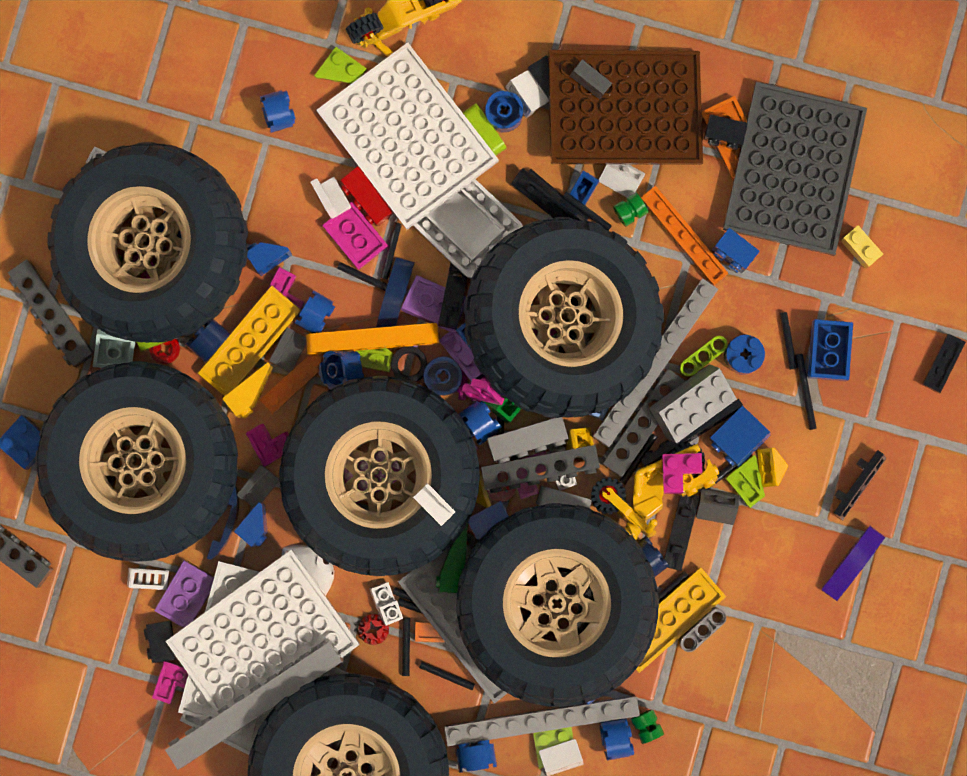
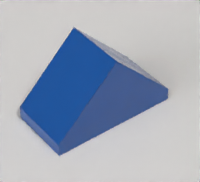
M583 170L570 194L586 205L600 180Z

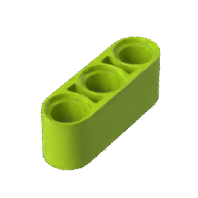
M476 103L462 112L495 156L507 149L499 134L488 122L485 114Z
M723 336L712 338L680 364V374L686 378L696 374L727 349V340ZM715 340H720L723 343L721 350L714 348L713 343ZM700 352L707 353L708 360L706 362L699 360L698 354ZM689 363L692 365V373L684 372V364Z

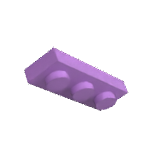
M456 331L454 333L448 332L439 340L471 382L473 378L479 380L484 376L475 365L472 351Z

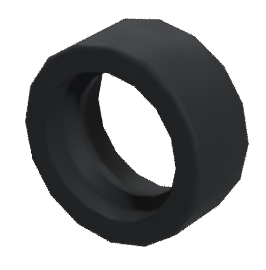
M412 346L397 350L391 361V368L395 377L415 382L423 378L424 370L427 366V359L424 353ZM411 353L419 358L421 367L417 374L406 376L400 372L398 362L403 355Z

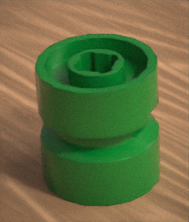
M637 192L627 197V202L621 201L613 206L616 215L625 227L632 224L635 217L640 219L649 213Z
M653 709L640 713V716L631 718L634 728L639 730L637 735L642 744L651 742L664 735L661 725L656 723L658 718Z

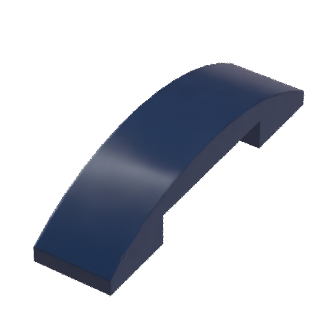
M396 257L376 328L397 326L415 262Z
M237 486L233 489L229 500V505H232L221 541H212L207 559L213 560L224 549L234 532L239 513Z

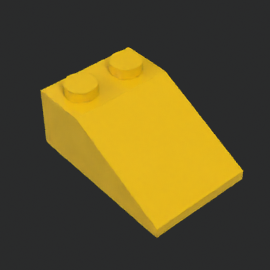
M268 362L222 398L236 417L247 418L254 412L252 409L256 406L273 370L272 365Z

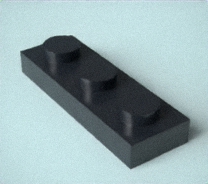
M948 333L922 385L940 394L966 342Z

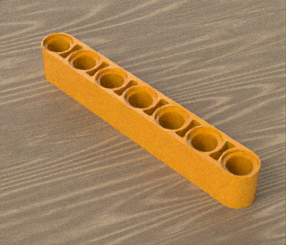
M437 323L306 334V348L309 355L325 354L329 351H361L439 343Z

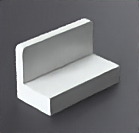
M529 70L513 78L506 85L508 92L515 93L521 99L523 114L526 118L549 102V99Z
M607 164L599 178V182L623 196L629 197L636 192L645 173L631 165Z
M335 177L322 184L317 178L311 181L314 190L332 219L351 208Z
M428 483L413 497L441 526L455 513Z
M575 739L539 751L547 776L584 765Z

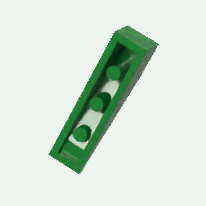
M468 524L457 540L450 546L439 576H436L435 588H438V592L457 593L459 578L466 560Z

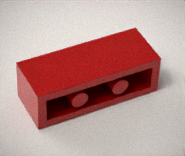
M359 166L340 180L343 184L341 189L347 196L349 194L352 195L355 199L352 202L359 211L363 209L367 215L364 217L371 225L375 223L378 227L394 214Z

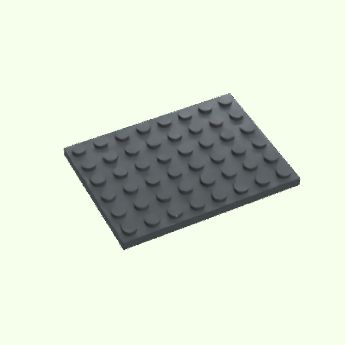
M756 82L747 118L748 125L745 139L739 154L723 230L727 231L731 228L738 234L835 256L867 108Z

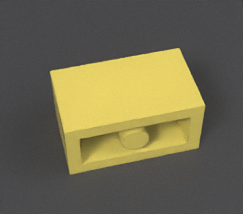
M859 226L855 227L840 240L865 269L883 255L880 249Z

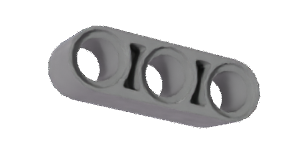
M541 486L536 505L561 503L590 508L592 500Z
M713 608L680 638L679 646L686 652L696 650L726 622V613L718 608ZM715 612H720L722 619L716 623L712 620V615ZM700 625L707 626L708 631L705 635L698 633ZM686 638H692L693 646L691 648L684 647L683 642Z

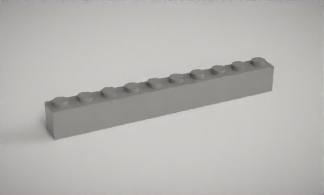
M702 278L663 334L660 349L654 357L652 367L647 376L627 397L614 405L593 435L594 439L607 448L610 447L718 291L715 286Z
M324 640L315 646L317 650L310 654L308 651L299 657L301 661L295 665L293 662L283 667L284 672L279 675L274 673L266 679L268 682L263 686L259 683L251 688V694L245 697L242 694L233 700L235 704L231 707L226 705L217 711L219 715L212 718L209 716L201 721V727L197 729L192 727L185 732L186 736L181 740L177 737L169 742L170 747L165 751L177 770L275 707L286 696L289 697L300 690L301 686L318 679L342 663L344 659L333 642L327 643Z
M633 695L595 701L589 705L583 703L445 725L447 746L637 717L640 714L637 696Z

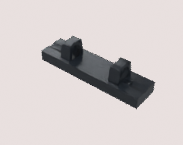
M451 262L438 326L456 330L467 277ZM453 274L462 275V277L453 276Z
M879 450L876 451L869 463L862 458L857 462L858 467L863 471L846 494L838 489L834 495L841 501L833 512L840 520H844L885 462L886 457Z
M687 495L679 498L664 560L669 565L667 568L682 571L700 496L692 495L687 497Z

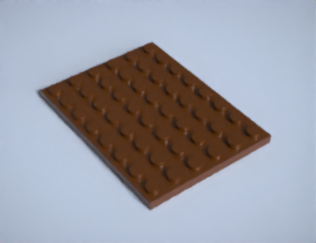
M548 51L551 164H703L700 51ZM581 60H584L612 83L600 99L570 77V74Z

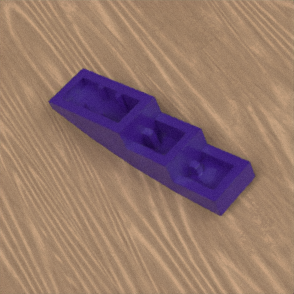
M869 526L848 551L846 557L834 570V573L821 590L838 601L883 542L885 536Z

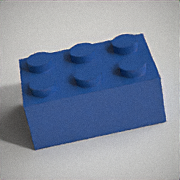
M817 319L812 321L808 379L845 382L849 380L853 322Z

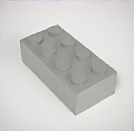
M709 364L649 409L665 437L678 443L737 400L720 368Z
M561 417L488 438L487 441L493 461H498L500 464L509 462V457L516 456L517 459L528 456V452L535 450V453L545 451L547 449L546 446L552 444L554 448L564 445L568 435L563 418Z

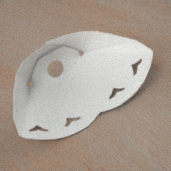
M307 545L283 547L282 556L287 551L293 550L326 596L334 580L335 571L331 563L328 565L324 564L323 559Z

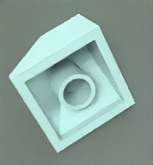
M98 329L93 367L102 368L112 364L133 362L135 342L110 336Z

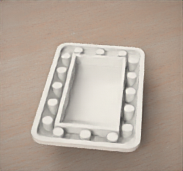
M476 179L413 225L468 278H472L475 270L489 250L505 236L523 227L522 223Z

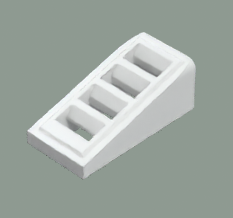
M128 568L127 587L167 590L169 571ZM135 573H138L137 583H134ZM143 573H146L145 584H142ZM151 574H154L153 585H150ZM158 574H162L161 585H158Z

